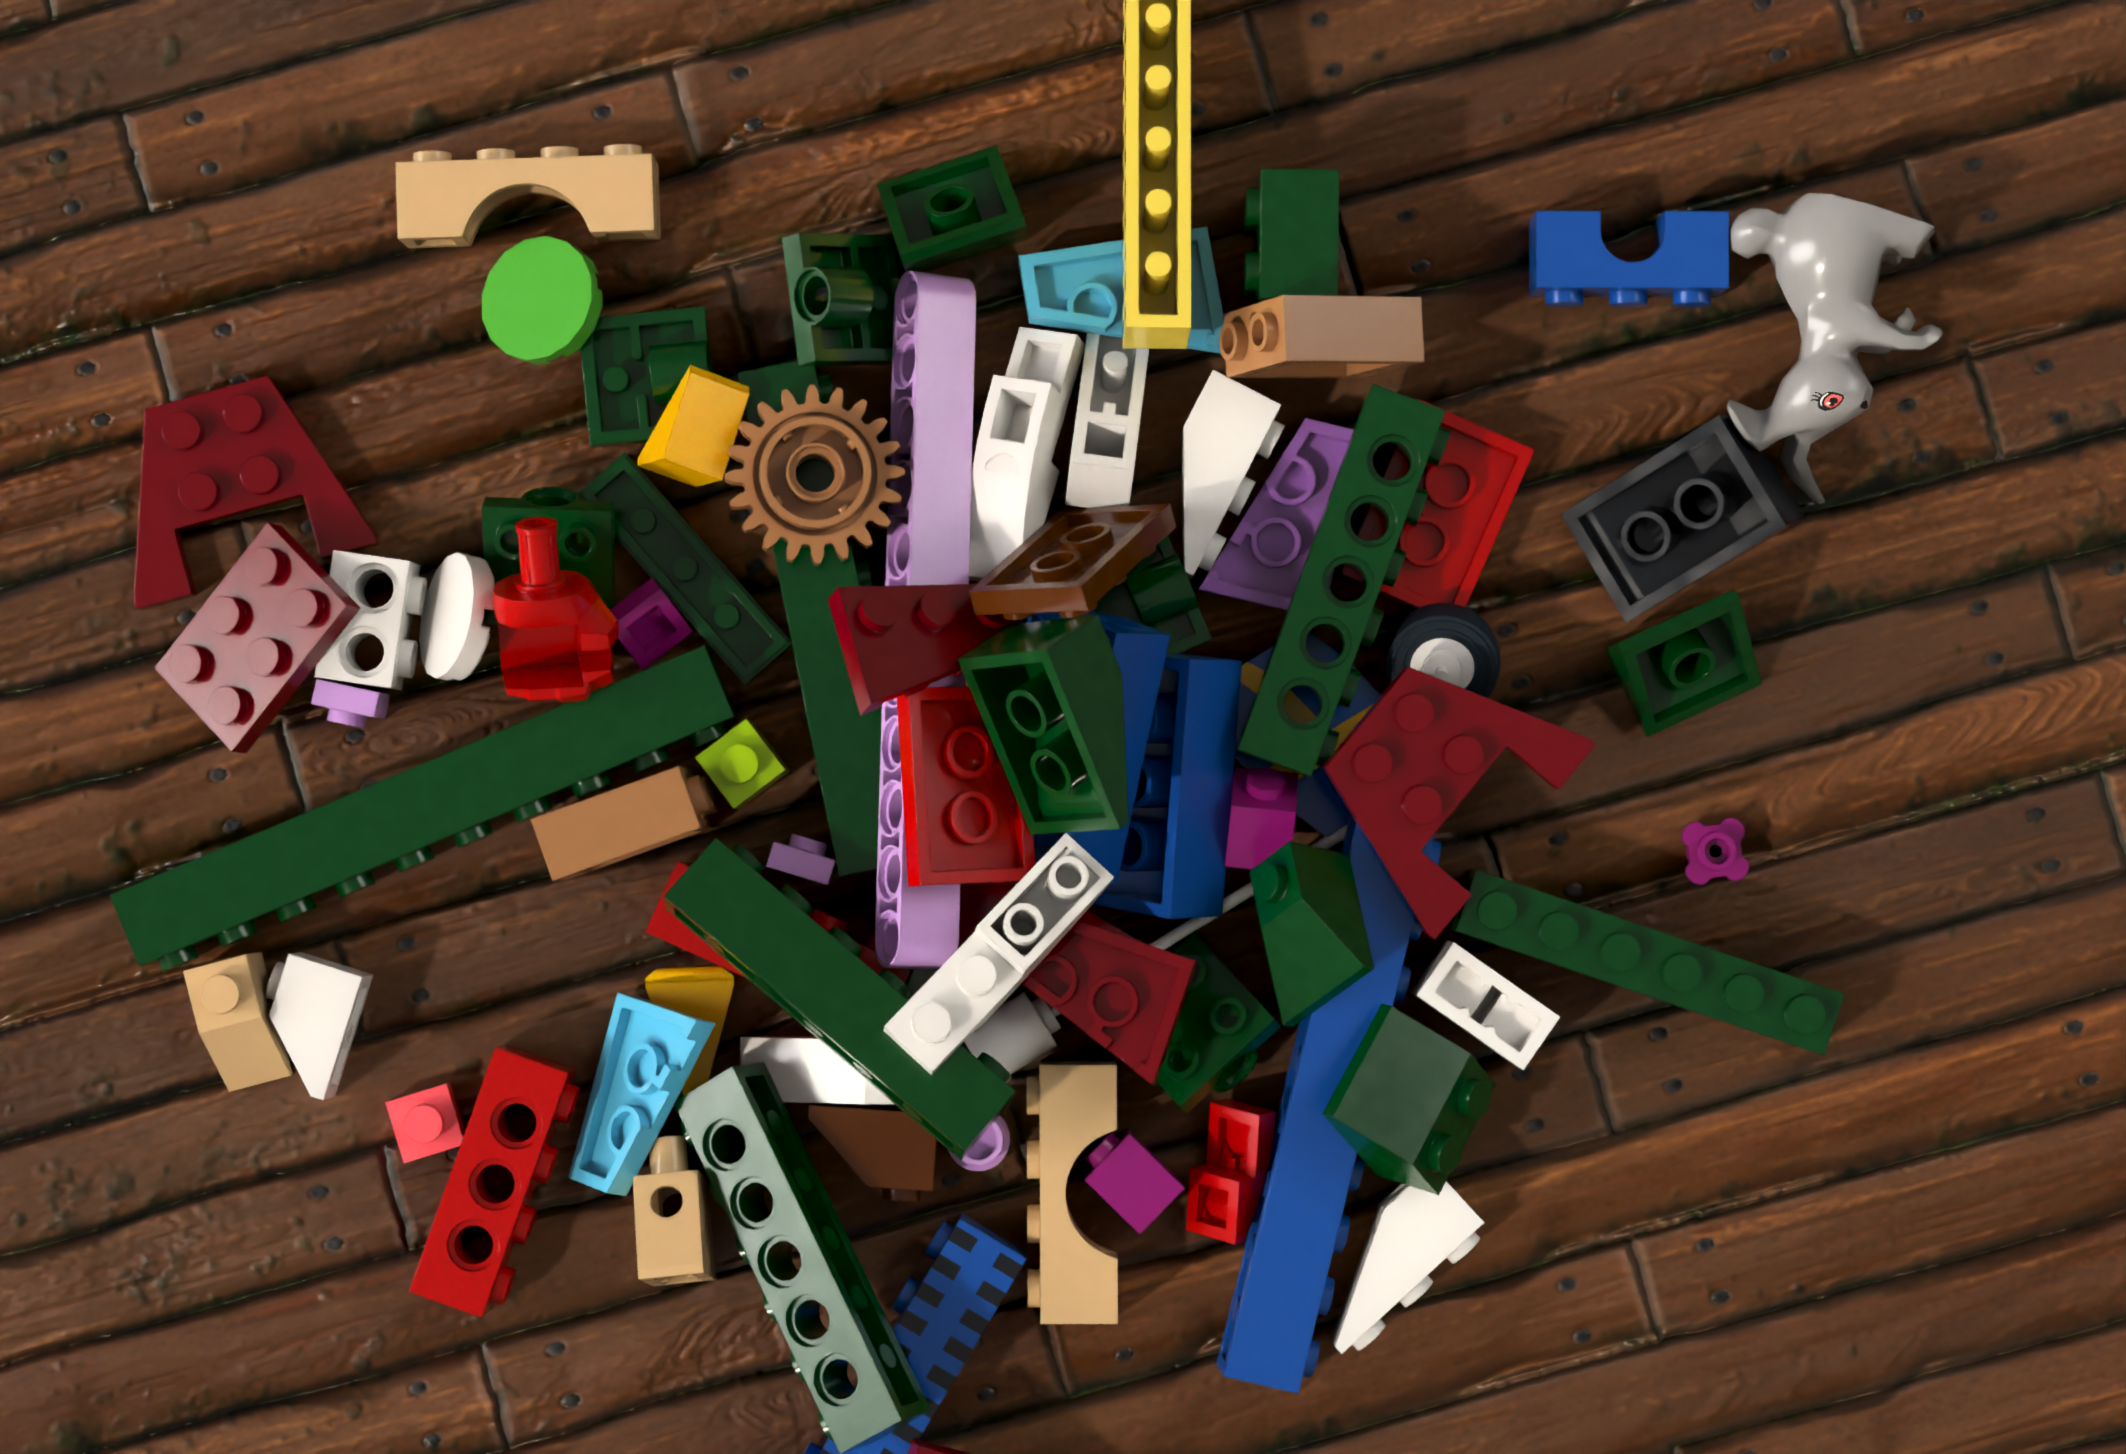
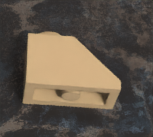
M262 952L244 954L183 971L198 1032L229 1092L293 1075L288 1052L269 1017L274 1000L266 998L269 978Z

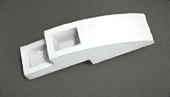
M1019 327L1005 376L993 375L983 412L972 467L969 580L980 582L1045 523L1060 472L1051 461L1085 348V343L1077 334Z
M1065 833L976 926L975 932L888 1021L883 1031L932 1076L972 1032H976L1030 975L1113 881L1114 876Z

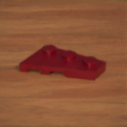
M977 584L838 587L828 599L860 716L879 709L884 702L901 695L908 697L921 692L930 683L952 674L956 676L962 675L963 671L958 658L1008 625L1021 624V619L1006 620L1003 614L975 615L969 591Z
M1077 921L1021 984L1063 1014L1150 1084L1156 1086L1198 962Z

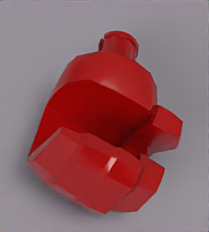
M530 517L519 520L515 523V529L518 534L520 573L509 575L498 581L493 589V609L498 625L501 672L506 694L508 696L526 698L530 702L557 700L561 703L588 700L592 691L613 683L614 664L610 647L614 644L619 634L618 621L585 575L575 571L560 570L556 535L558 529L557 520L550 517Z

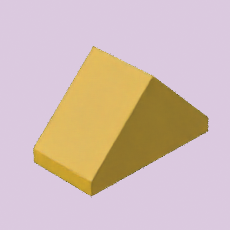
M690 365L641 451L637 466L694 487L722 481L730 458L728 448L734 445L749 397V386Z

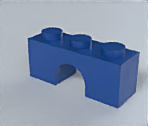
M1536 211L1529 220V296H1545L1546 306L1577 307L1584 305V297H1609V306L1628 308L1648 305L1647 297H1673L1674 307L1696 308L1710 306L1711 297H1719L1729 288V211H1664L1655 221V246L1653 253L1648 259L1639 262L1620 260L1607 250L1601 237V211Z

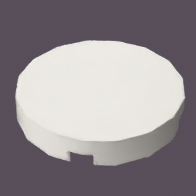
M460 552L447 556L436 570L428 588L424 610L421 615L419 642L424 668L427 674L436 679L460 681L467 678L480 663L489 643L490 627L482 626L484 609L493 610L495 582L487 561L480 557Z

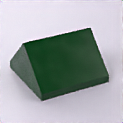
M997 145L877 184L905 272L918 271L926 273L1027 240L1024 216Z
M1735 590L1718 595L1604 648L1646 737L1762 684L1740 597Z

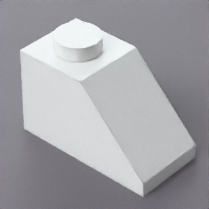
M303 952L288 954L286 963L278 961L271 973L267 985L266 998L274 1001L269 1017L310 1096L325 1100L336 1095L373 974Z

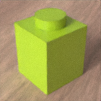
M747 718L695 757L733 809H742L790 772V769L755 723Z

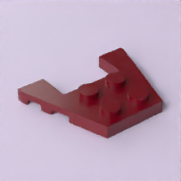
M268 375L145 409L133 599L136 609L146 610L197 595L183 546L181 531L302 497L305 500L320 558L324 560L332 558L333 550L352 553L380 545L378 535L370 523L365 520L339 477L330 468L316 447L317 444L273 378Z
M1404 667L1322 767L1364 836L1368 838L1387 869L1386 872L1397 890L1401 892L1413 911L1419 926L1430 938L1436 939L1472 894L1423 854L1422 848L1505 748L1551 787L1560 789L1596 744L1587 737L1411 667Z

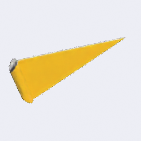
M721 966L658 968L645 978V988L650 1001L716 1023L682 1088L683 1096L707 1082L710 1077L735 985V975Z

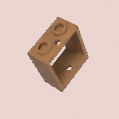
M1281 295L1224 313V325L1219 336L1220 352L1226 361V378L1361 379L1425 362L1421 297Z
M677 766L531 819L552 881L573 879L712 828L708 815L718 812L706 777L694 776L691 768Z

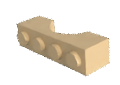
M608 145L604 147V155L579 156V149L575 147L553 146L540 149V157L515 158L514 150L491 148L478 150L477 159L452 160V153L431 150L413 153V162H395L398 239L408 248L472 246L482 222L496 207L509 199L528 194L549 195L572 205L581 213L590 233L597 242L661 240L659 165L652 154H642V146Z
M1040 1061L1039 1076H1027V1115H1039L1040 1140H1027V1179H1040V1204H1027V1243H1040V1269H1028V1308H1040V1324H1118L1117 1252L1097 1244L1084 1234L1074 1221L1066 1198L1067 1179L1078 1155L1097 1138L1117 1130L1116 1061Z

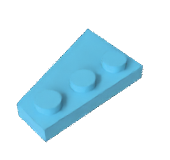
M1207 226L1191 229V331L1187 348L1221 354L1219 336L1224 325L1223 310ZM1123 239L1019 255L1018 263L1029 324L1123 338Z
M617 992L568 1178L608 1194L627 1196L633 1184V1177L638 1175L716 1023L638 996Z

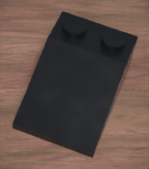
M1729 412L1713 418L1561 514L1626 623L1805 518L1765 450L1761 452L1756 451L1740 437Z

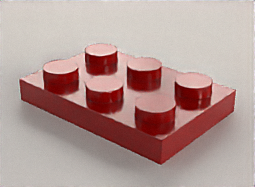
M1417 399L1418 401H1421V402H1424V403H1426V404L1432 405V404L1427 403V402H1425V401H1423V400H1421V399ZM1448 411L1445 412L1440 427L1451 430L1441 460L1437 467L1426 463L1418 485L1419 488L1428 490L1423 510L1415 527L1404 523L1396 548L1406 551L1399 575L1393 587L1382 584L1379 593L1415 609L1436 603H1449L1466 608L1535 451L1530 447ZM1397 448L1394 449L1382 476L1387 480H1398L1404 477L1407 472L1406 457ZM1369 507L1357 536L1366 541H1374L1383 536L1385 520L1377 509ZM1347 566L1342 567L1340 576L1363 585L1362 577L1355 569Z
M969 686L927 687L925 690L905 697L901 695L897 697L908 887L1019 882L1035 866L1034 834H1030Z

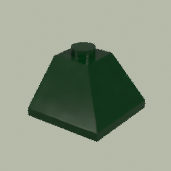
M1289 841L1249 872L1282 1024L1293 1027L1374 969L1349 855Z

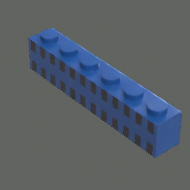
M964 1213L960 1215L954 1226L944 1220L942 1221L924 1254L934 1259L921 1281L910 1275L891 1307L892 1310L901 1314L892 1330L931 1411L869 1445L842 1454H908L912 1439H920L1025 1263L1027 1251ZM829 1438L826 1439L822 1447L811 1441L804 1454H840L835 1442Z

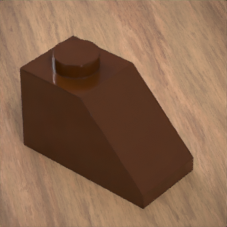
M811 1103L809 1105L808 1119L868 1187L883 1188L882 1199L920 1201L921 1191L934 1190L938 1140L899 1107Z

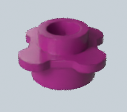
M1725 818L1719 825L1704 826L1699 822H1691L1684 827L1681 833V840L1687 845L1686 856L1689 862L1685 868V873L1691 882L1703 885L1710 878L1723 876L1732 881H1737L1747 874L1749 863L1742 856L1740 841L1745 834V829L1740 821L1734 818ZM1717 845L1720 847L1721 853L1718 857L1710 855L1709 849L1711 846Z

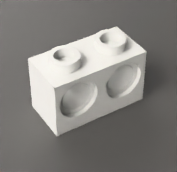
M333 550L330 576L356 602L360 610L316 664L314 677L402 691L403 679L413 677L417 662L418 643L415 640H409L413 614L421 615L426 601L427 579L419 577L420 565L407 560ZM378 573H386L393 583L392 597L385 605L373 608L365 599V585L372 576ZM375 635L383 644L384 656L381 663L375 669L364 671L356 662L355 650L362 639Z
M1447 940L1410 992L1522 1070L1525 1069L1560 1018L1556 1013L1456 943Z

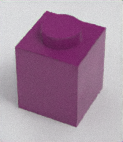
M1234 767L1225 867L1253 869L1289 841L1293 842L1297 810L1298 773L1279 772L1267 767L1256 769Z
M1129 1129L1119 1139L1112 1132L1108 1133L1084 1158L1092 1166L1084 1174V1180L1139 1234L1185 1189L1184 1183Z

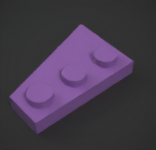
M1305 418L1198 591L1287 612L1354 429ZM1335 569L1332 570L1329 576V589L1331 588Z

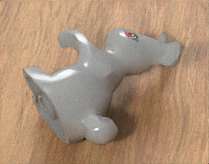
M1807 193L1797 198L1782 212H1773L1765 208H1749L1740 213L1730 227L1731 251L1747 259L1757 254L1769 255L1774 265L1777 281L1798 320L1801 345L1798 361L1781 380L1773 403L1766 410H1754L1734 400H1729L1727 410L1740 437L1758 452H1761L1779 439L1785 438L1780 452V460L1789 478L1810 499L1818 504L1825 503V498L1813 478L1806 459L1811 443L1870 408L1873 387L1857 359L1858 353L1884 354L1891 350L1919 351L1935 344L1943 334L1941 328L1931 324L1923 326L1916 332L1911 331L1916 319L1908 307L1897 316L1892 324L1881 318L1872 306L1882 263L1897 266L1902 258H1915L1935 233V227L1926 222L1868 203L1824 193Z

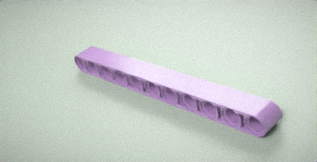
M906 271L901 276L896 288L893 313L890 441H898L900 448L893 456L889 457V465L904 468L905 475L897 481L888 482V488L900 494L902 499L899 505L888 506L887 517L891 523L887 528L885 586L969 584L976 291L970 279ZM952 674L930 683L927 687L966 686V678L964 674L960 676ZM896 697L882 704L875 952L879 963L885 968L937 971L958 950L960 884L908 887Z

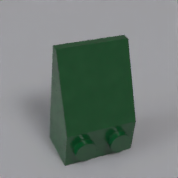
M1098 614L1008 625L958 658L960 667L1031 835L1121 829L1129 823L1122 672Z

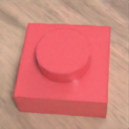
M451 1082L385 1102L404 1163L461 1145L465 1128Z

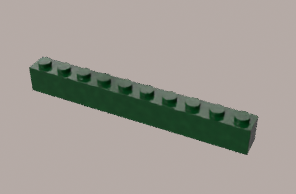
M704 645L591 693L588 700L565 703L111 894L110 898L138 965L146 966L159 963L162 971L166 972L198 959L199 956L195 947L218 938L221 946L226 947L257 934L258 931L254 922L277 913L282 923L313 911L317 908L313 897L336 888L340 898L368 888L376 884L372 873L395 863L399 873L425 864L435 859L431 848L446 841L455 839L458 848L489 837L494 834L490 823L514 814L517 823H521L553 809L549 798L573 789L576 799L599 791L612 784L608 773L632 764L634 772L637 774L663 764L671 759L667 749L689 739L694 749L713 743L729 732L726 724L739 719V716L711 649Z

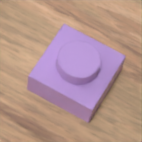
M316 679L311 704L329 708L327 721L365 728L367 716L379 719L386 718L390 695Z
M792 833L789 845L773 842L766 867L831 885L837 864L836 859L825 856L829 844Z

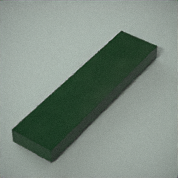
M626 452L578 493L583 501L614 502L615 538L644 571L653 578L665 595L744 685L747 686L792 646V641Z

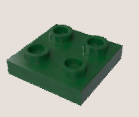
M796 233L783 237L782 243L798 366L892 365L894 298L900 280L894 236Z
M704 306L598 318L595 330L580 348L590 446L592 448L646 443L689 366L693 365L713 373L707 309Z
M563 487L535 488L525 492L521 498H485L482 505L483 559L487 561L492 571L495 585L498 581L509 575L520 573L519 544L515 523L530 517H550L557 520L558 529L556 535L560 570L575 571L585 575L594 585L609 610L616 605L614 502L580 501L577 492ZM485 609L486 625H497L494 609Z
M1168 535L1156 546V551L1149 557L1142 559L1127 573V579L1111 588L1097 602L1098 605L1093 610L1094 612L1127 618L1170 634L1167 648L1168 654H1181L1212 641L1191 583Z
M1195 932L1172 952L1195 960L1198 964L1157 1080L1158 1084L1186 1114L1212 1090L1217 1093L1226 1092L1242 1082L1257 1063L1258 1054L1256 1050L1281 1027L1274 1017Z

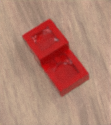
M1227 1098L1210 1102L1206 1164L1192 1167L1189 1172L1187 1231L1234 1245L1244 1242L1258 1207L1266 1179L1273 1142L1276 1111Z

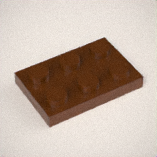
M1170 503L1059 510L969 591L975 615L1003 614L1006 620H1020L1043 612H1059V615L1063 618H1074L1090 613L1097 607V602L1111 588L1124 582L1127 579V573L1142 559L1152 555L1156 551V546L1176 528Z

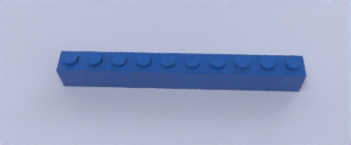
M1351 813L1341 853L1348 854L1350 857L1374 969L1299 1022L1275 1120L1266 1179L1258 1207L1248 1231L1216 1363L1224 1377L1299 1394L1302 1378H1311L1316 1368L1319 1355V1341L1312 1339L1318 1314L1326 1316L1332 1303L1335 1280L1334 1278L1327 1277L1333 1252L1342 1253L1345 1247L1350 1217L1342 1213L1348 1190L1357 1191L1365 1165L1364 1160L1327 1120L1323 1112L1381 1004L1393 1007L1394 1002L1403 1003L1411 974L1410 966L1403 965L1409 940L1417 941L1422 931L1413 911L1401 892L1397 890L1386 872V867L1368 838L1364 836ZM1433 835L1422 848V853L1438 865L1441 842L1433 840Z

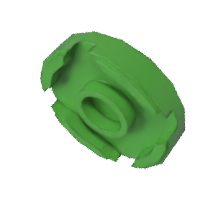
M549 236L524 239L505 251L490 270L482 292V320L490 339L507 355L535 365L551 363L549 360H555L561 355L568 357L578 351L595 330L603 306L602 290L598 288L595 273L598 274L594 262L578 247L567 241Z

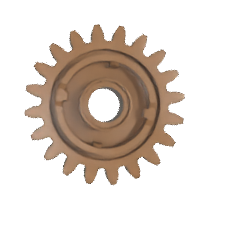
M815 384L809 385L805 403L800 405L796 403L790 391L784 389L781 393V406L783 410L779 413L761 401L757 405V410L764 424L761 427L745 421H741L739 424L741 434L750 441V445L746 447L732 445L728 448V455L744 465L742 469H735L725 473V483L743 486L745 490L729 501L731 510L750 508L753 513L742 526L744 533H750L760 527H765L768 532L764 537L762 550L767 552L778 541L783 540L787 542L786 558L789 563L794 562L802 547H808L814 566H820L824 556V548L827 546H831L834 549L835 554L842 562L846 561L849 553L847 544L849 538H853L859 545L868 549L872 545V539L865 526L872 524L875 527L887 530L891 523L886 514L879 509V505H899L902 499L900 494L887 488L885 485L886 482L897 481L905 475L904 468L885 463V459L893 456L899 450L900 444L898 441L879 443L876 439L883 432L887 420L879 418L870 424H865L862 418L866 411L867 401L864 399L857 402L851 410H844L842 408L843 390L838 387L832 393L827 404L819 401V394ZM807 460H821L830 467L833 473V482L827 489L820 492H810L798 483L796 470Z

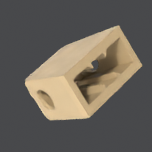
M684 1136L657 1137L649 1152L650 1174L633 1177L638 1280L652 1286L717 1280L707 1177L698 1170H689L687 1141ZM672 1194H681L682 1206L680 1210L673 1216L664 1217L663 1203L666 1198Z

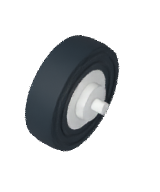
M1449 603L1422 606L1407 614L1392 631L1385 651L1386 677L1390 685L1404 667H1411L1488 698L1497 683L1500 673L1499 644L1487 622L1468 608Z

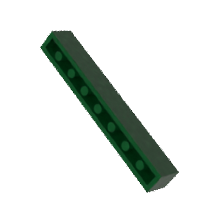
M798 361L738 373L739 383L749 386V397L745 406L747 422L757 427H761L764 424L758 414L757 405L762 401L768 404L775 412H781L783 410L781 406V393L784 389L790 391L799 405L805 403L806 392L811 384H815L819 394V401L823 404L829 402L832 393L835 391L830 371L819 373L817 366H798ZM811 459L803 462L797 468L796 478L804 489L810 492H820L832 484L833 473L825 462ZM849 538L847 540L849 553L846 561L842 562L835 554L834 549L831 546H827L824 548V556L820 566H814L808 547H802L794 562L789 563L786 558L787 542L780 540L773 547L838 874L840 877L877 869L882 705L879 709L860 716L828 603L829 597L838 587L874 586L868 558L856 560L853 540Z

